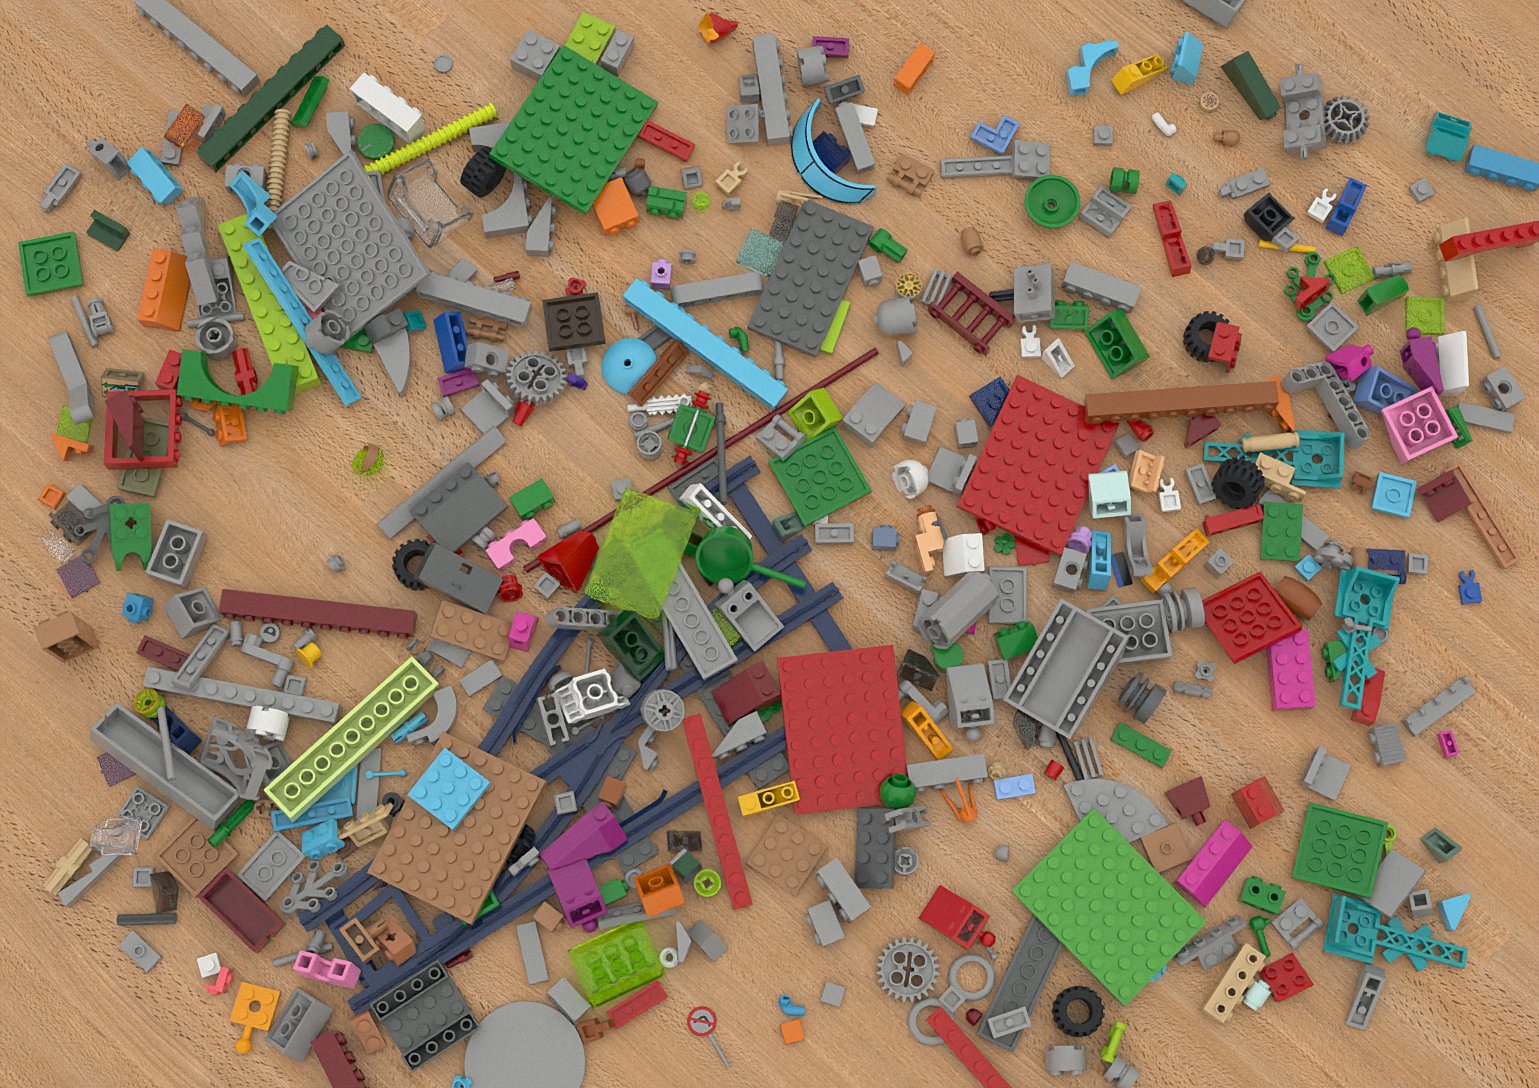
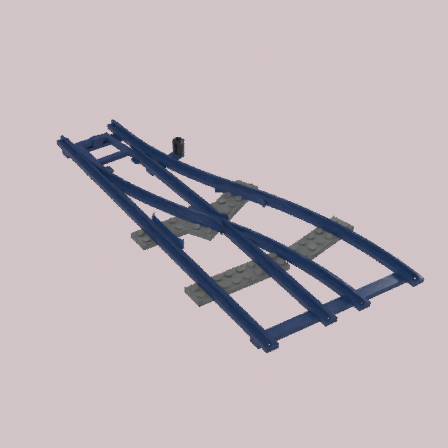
M748 456L726 471L727 495L730 496L768 555L758 565L806 581L807 586L806 588H800L786 583L797 599L798 604L777 616L784 627L755 652L743 638L730 645L738 662L706 680H703L675 632L677 665L679 664L684 674L661 688L674 692L681 700L696 691L725 737L736 723L728 726L711 691L733 677L729 671L730 669L809 620L830 652L852 649L827 610L843 599L839 588L831 582L815 592L796 563L797 560L812 552L807 539L801 534L784 544L746 486V481L761 473L756 465V461L751 456ZM718 476L704 487L719 501ZM681 503L638 541L660 529L667 540H669L694 520L696 516ZM614 538L594 558L590 567L601 578L574 608L599 610L616 591L663 636L661 606L628 549L617 538ZM750 571L743 580L750 582L754 589L758 590L772 578ZM739 581V582H737V583H734V584H733V585H734L733 588H734L738 583H740L741 581ZM721 593L707 606L717 624L724 617L714 604L725 593ZM557 628L519 684L502 675L483 707L484 711L498 719L477 748L496 757L512 733L513 744H518L517 735L519 731L546 745L553 757L531 771L530 774L547 782L546 786L561 776L563 781L570 786L567 792L574 791L577 810L579 811L583 805L588 813L601 803L598 796L607 776L621 781L637 752L622 743L626 737L634 734L632 730L645 723L641 717L640 707L646 694L658 689L672 671L666 670L664 658L640 681L641 687L628 698L630 705L623 709H617L611 720L605 724L600 722L597 729L589 725L580 730L578 734L572 735L570 732L572 727H579L586 722L580 720L577 723H568L561 709L569 740L562 742L563 736L560 728H551L553 741H556V744L549 746L536 698L540 697L551 676L557 671L562 670L561 665H555L582 631ZM545 699L542 700L546 712L554 710L552 703ZM663 705L662 709H659V712L661 713L668 708H665V706ZM549 714L547 720L549 724L555 725L558 718L555 714ZM784 726L772 734H769L766 729L768 734L764 736V740L758 743L752 741L746 744L747 748L739 752L733 750L737 756L716 768L721 789L748 773L759 790L788 772V762L781 752L787 748ZM698 780L665 801L667 791L663 789L661 796L656 801L637 813L633 812L623 796L618 809L612 807L609 810L616 818L628 840L611 852H604L590 859L586 858L591 871L615 857L626 874L631 869L636 868L658 854V850L648 835L703 801ZM389 792L383 796L382 804L385 806L391 803L393 807L389 813L395 817L397 812L403 807L405 800L397 793ZM555 807L536 832V836L532 838L535 841L530 844L531 849L535 847L541 854L559 838L578 811L558 815L557 808ZM372 860L335 889L337 897L334 900L329 901L322 898L318 901L321 907L317 912L304 910L297 914L306 932H310L326 922L348 961L361 970L358 978L365 990L347 1000L351 1010L355 1015H358L366 1010H372L369 1004L436 960H439L442 965L550 898L556 892L549 874L506 900L540 860L532 867L529 865L526 868L524 867L515 876L508 870L513 865L511 863L498 877L492 887L500 906L477 918L473 925H464L460 919L454 921L450 914L444 912L433 920V925L437 932L430 935L402 891L392 885L387 886L371 902L348 920L343 909L380 881V879L367 873L373 862ZM383 881L373 890L385 887L388 883ZM393 897L422 942L415 946L417 953L399 966L390 961L377 969L372 959L366 964L361 961L339 929L355 917L360 923H363Z

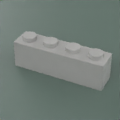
M1072 261L1061 286L1069 293L1076 292L1086 299H1095L1100 301L1102 305L1117 307L1118 310L1122 309L1125 313L1132 312L1141 287Z
M984 754L906 765L908 779L914 783L916 793L925 792L926 788L933 787L934 790L944 789L945 785L953 784V787H957L956 778H959L961 786H964V782L972 781V784L984 783V779L988 777Z

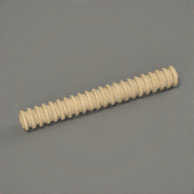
M277 109L274 112V132L272 133L273 137L271 140L273 143H271L270 170L268 171L269 176L267 178L269 181L266 188L267 193L271 197L265 203V206L272 212L281 207V198L283 197L282 187H284L283 182L285 180L286 149L288 148L289 122L291 121V112L286 109ZM272 225L266 230L271 233L276 232Z

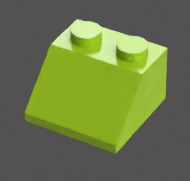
M824 388L810 391L787 412L798 430L806 435L805 441L835 427L843 420L842 415Z

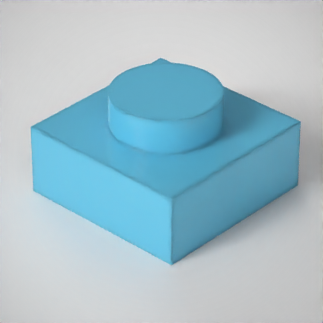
M1309 554L1294 567L1306 582L1322 569Z

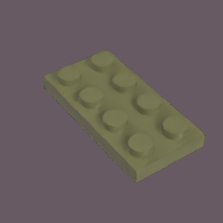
M143 417V457L168 456L169 423ZM128 448L126 458L136 457L131 449ZM164 468L122 470L117 489L156 498Z

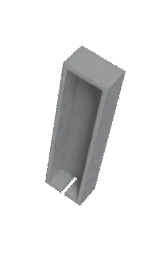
M116 703L105 714V719L102 717L90 729V740L211 830L215 831L240 804L239 793L236 789L172 742L170 744L176 780L168 781L161 734L119 703Z

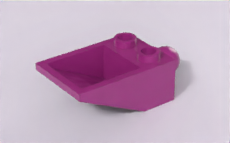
M1411 327L1406 332L1408 342L1400 350L1403 368L1421 391L1432 386L1437 396H1439L1444 391L1436 357V343L1433 342L1432 336L1421 338V331L1416 327Z
M586 858L553 871L546 868L570 928L582 924L584 931L588 933L594 932L598 927V922L595 918L608 912Z

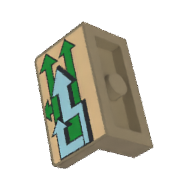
M106 368L101 376L102 396L107 397V392L139 391L140 385L144 380V372Z

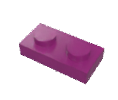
M813 36L812 47L823 46L825 57L848 58L849 38Z
M470 368L437 378L443 397L480 386L476 373L472 372Z

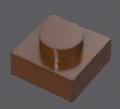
M347 836L341 839L345 842V846L336 852L340 859L343 860L359 848Z

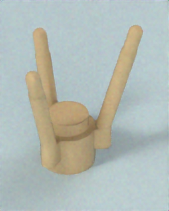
M780 189L776 197V203L780 204V209L786 210L797 217L799 213L787 207V205H792L793 199L807 202L808 198L823 199V196Z

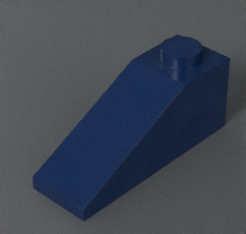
M165 705L169 738L189 755L203 740ZM158 717L151 718L159 727Z

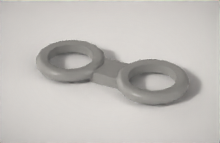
M974 953L961 955L954 960L949 968L948 980L950 987L940 998H924L913 1005L909 1012L908 1026L916 1040L931 1046L944 1042L940 1036L927 1037L918 1030L916 1024L917 1014L925 1006H941L955 1022L954 1012L965 1000L977 1001L990 994L994 987L996 976L994 968L988 959ZM965 962H977L986 970L987 983L979 992H966L957 983V971Z

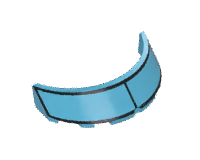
M817 98L800 116L793 131L791 153L796 172L810 190L825 197L826 200L851 203V205L861 204L876 195V186L856 184L838 177L822 163L814 149L811 137V123L814 112L821 107V100Z

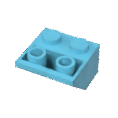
M1186 31L1183 38L1180 37L1174 51L1175 58L1174 62H1172L1170 73H1173L1172 80L1193 85L1197 76L1204 44Z

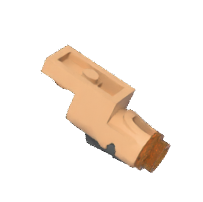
M931 505L917 509L919 533L922 534L915 535L914 539L924 576L932 574L935 567L934 559L932 556L929 557V555L942 552L944 540L947 538V533L940 518Z

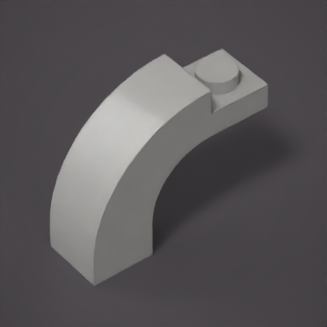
M1143 514L1123 516V536L1129 573H1133V576L1138 577L1153 575V567L1147 553L1146 521Z
M452 686L433 692L438 706L437 717L430 726L406 735L411 745H422L426 743L427 739H429L432 745H435L442 732L447 734L451 732L458 716V700Z

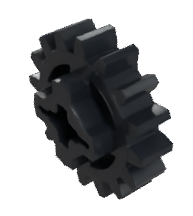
M525 824L506 863L515 864L516 860L519 861L521 856L531 849L530 844L535 841L532 838L536 834L534 833L535 830L529 825Z

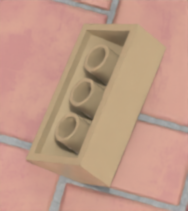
M1462 218L1441 225L1434 233V242L1437 243L1438 247L1436 257L1437 261H1440L1439 277L1443 282L1441 292L1442 296H1445V302L1468 301L1478 290L1474 255L1445 262L1439 244L1453 236L1469 234L1468 218Z

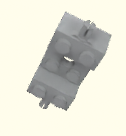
M1296 64V75L1280 79L1281 96L1286 104L1287 130L1283 131L1284 149L1289 155L1300 154L1301 160H1307L1308 152L1327 149L1323 80L1317 72L1303 74V64ZM1304 113H1310L1307 120H1301V116Z

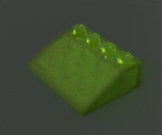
M642 921L623 924L568 950L593 1009L666 975Z

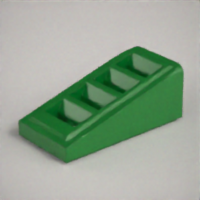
M1459 406L1445 410L1455 431L1457 429L1460 430L1457 433L1458 437L1462 435L1464 437L1462 440H1459L1457 437L1452 441L1456 449L1472 442V437Z

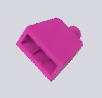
M1350 344L1325 356V360L1333 366L1339 377L1353 381L1371 367L1370 356L1374 354V350L1369 344L1364 347Z
M517 611L508 637L509 647L528 652L539 617Z

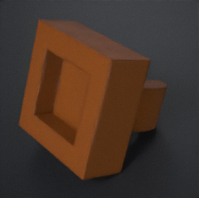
M1355 471L1352 491L1357 486H1361L1363 488L1361 495H1364L1367 490L1366 488L1371 490L1374 479Z

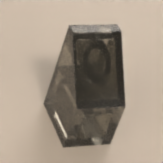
M1017 708L1012 725L1024 748L1029 750L1031 746L1036 745L1038 735L1035 733L1037 727L1041 728L1042 723Z

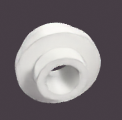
M671 947L662 950L660 953L661 964L668 968L676 966L679 962L678 951ZM668 954L673 955L674 958L672 961L666 960V956Z

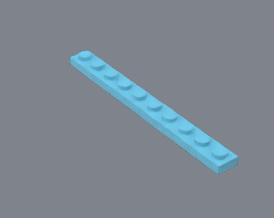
M257 238L247 242L243 247L306 344L305 328L312 318L262 240ZM309 348L345 406L359 401L362 396L335 354L326 355L314 348Z

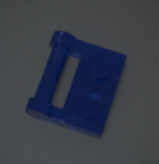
M1367 549L1369 570H1398V575H1387L1399 577L1400 581L1398 584H1406L1405 550Z

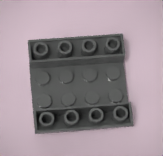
M436 960L369 1004L402 1053L401 1057L411 1073L481 1028L468 1003L439 960Z

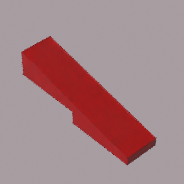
M1166 201L1153 204V210L1172 277L1190 274L1192 265L1181 237L1182 230L1172 202Z

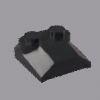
M1270 192L1244 213L1245 223L1264 241H1271L1277 233L1295 219Z

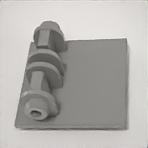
M758 104L726 106L727 143L759 142V120L764 117L765 113L758 108Z

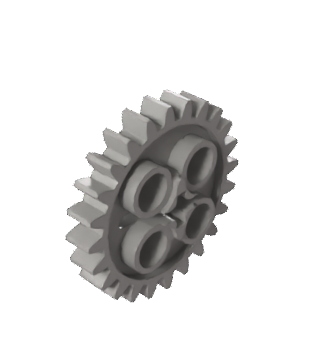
M536 349L534 354H531L529 350H527V355L521 352L520 358L514 356V361L509 362V367L506 369V386L510 387V393L515 392L514 398L520 396L521 402L525 399L528 400V405L532 401L535 402L536 406H538L539 402L546 405V400L553 403V397L559 399V394H563L564 388H566L567 375L566 369L563 368V363H558V357L552 359V353L546 356L544 350L541 354H538Z
M903 937L902 943L895 939V946L888 943L889 950L882 949L885 955L878 956L882 963L876 964L877 967L881 968L880 971L876 972V975H881L882 977L878 980V983L884 982L885 984L881 989L888 988V996L894 993V1000L902 996V1002H905L906 997H909L910 1002H913L914 996L921 1000V993L927 997L928 992L926 990H934L931 983H938L934 976L940 975L939 972L935 971L940 965L934 964L938 957L931 956L934 950L927 951L928 944L922 947L921 939L914 943L913 937L910 938L909 942ZM908 952H911L910 968L913 969V972L909 973L908 986L905 988L906 971L902 968L907 966ZM896 953L904 955L905 960L903 963L898 964L895 962L894 955ZM915 956L923 957V966L918 967L914 964ZM893 973H899L902 976V981L899 984L892 982L891 976ZM915 975L919 976L922 980L919 987H915L911 983V978Z

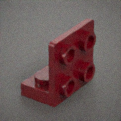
M1452 470L1416 489L1425 500L1437 522L1471 505L1470 499Z

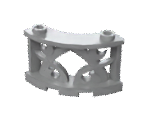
M212 717L209 731L199 754V763L228 778L238 790L239 797L258 801L260 798L259 788L266 769L271 770L273 764L268 749L262 748L259 744L260 740L249 731L244 733L236 729V724ZM213 736H216L217 742H211ZM209 747L219 748L216 751L207 753ZM240 748L244 752L248 767H237L230 751Z

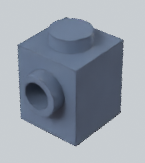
M891 525L873 527L872 550L895 551L896 545L900 543V534H896V528H892Z

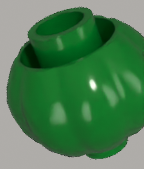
M894 774L886 778L880 786V798L890 809L907 808L915 800V785L904 774Z

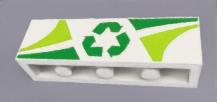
M701 483L690 485L679 498L709 530L720 526H730L741 530L751 539L752 535Z

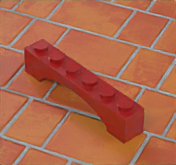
M1539 220L1453 236L1439 244L1444 261L1449 262L1498 248L1531 246L1539 241Z

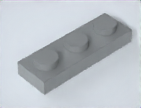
M169 110L160 159L163 165L180 167L189 120L188 112Z

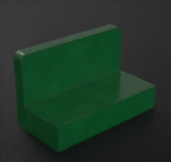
M94 209L90 215L94 222L86 233L115 251H119L130 235V232L125 226Z

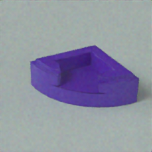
M569 373L567 381L570 386L582 390L587 389L588 383L585 380Z

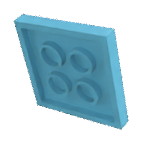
M444 748L407 795L455 831L491 783Z

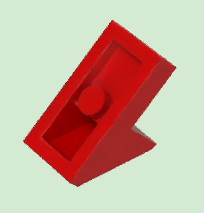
M1300 277L1299 285L1303 290L1296 295L1295 307L1301 311L1329 290L1330 280L1328 278Z

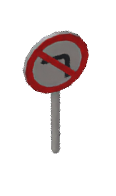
M704 1006L694 1008L687 1017L689 1030L697 1036L704 1037L708 1035L726 1067L729 1068L728 1060L711 1034L717 1025L715 1013L710 1008Z

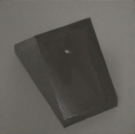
M169 871L150 874L156 914L177 910L178 885Z

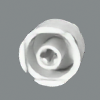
M252 706L246 730L255 737L258 735L263 736V740L272 742L275 740L284 741L291 715L273 708L262 710V706Z

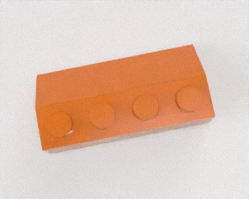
M153 248L138 314V321L142 326L180 332L190 286V278L185 265L186 256L169 250Z

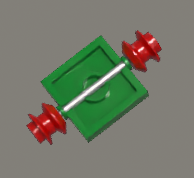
M701 390L698 393L694 392L697 398L691 402L696 406L695 408L679 403L667 440L681 444V447L674 448L677 452L676 456L671 457L674 458L675 463L683 466L685 463H689L687 456L692 455L688 448L699 452L704 451L716 418L713 415L702 412V409L709 408L707 401L712 400V398L709 397V393Z

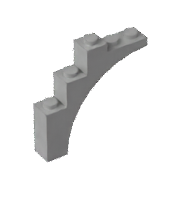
M194 196L181 201L176 210L183 229L181 239L187 255L185 265L199 306L217 302L219 295L206 242L204 223L205 199L204 197L198 198V196Z

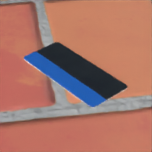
M1124 553L1112 554L1111 565L1118 587L1132 585L1133 582Z

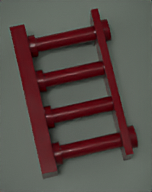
M957 271L952 277V289L940 303L936 305L932 301L930 302L928 307L929 314L935 319L939 318L972 344L976 352L979 354L983 353L986 356L990 350V347L987 345L1002 326L1010 328L1014 324L1016 317ZM962 291L967 295V300L951 317L943 309L958 292ZM973 303H978L982 307V311L971 324L965 328L958 323V320ZM992 314L997 318V322L980 340L972 333L987 315Z

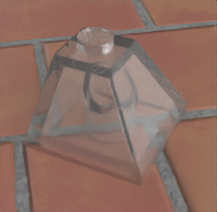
M103 816L93 827L90 848L98 855H136L143 817Z

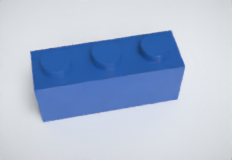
M443 312L433 322L445 373H455L467 369L464 366L468 342L461 312Z

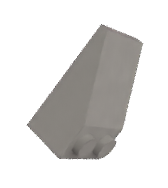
M875 382L843 418L842 427L872 448L906 404Z

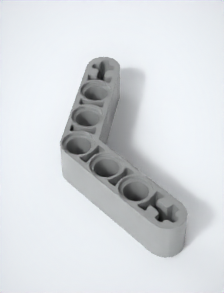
M66 330L48 337L69 390V410L75 424L77 425L95 418L94 395L68 331Z

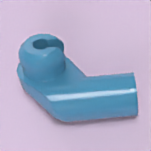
M783 994L780 996L778 1004L786 1015L804 1016L805 1006H794L788 995Z

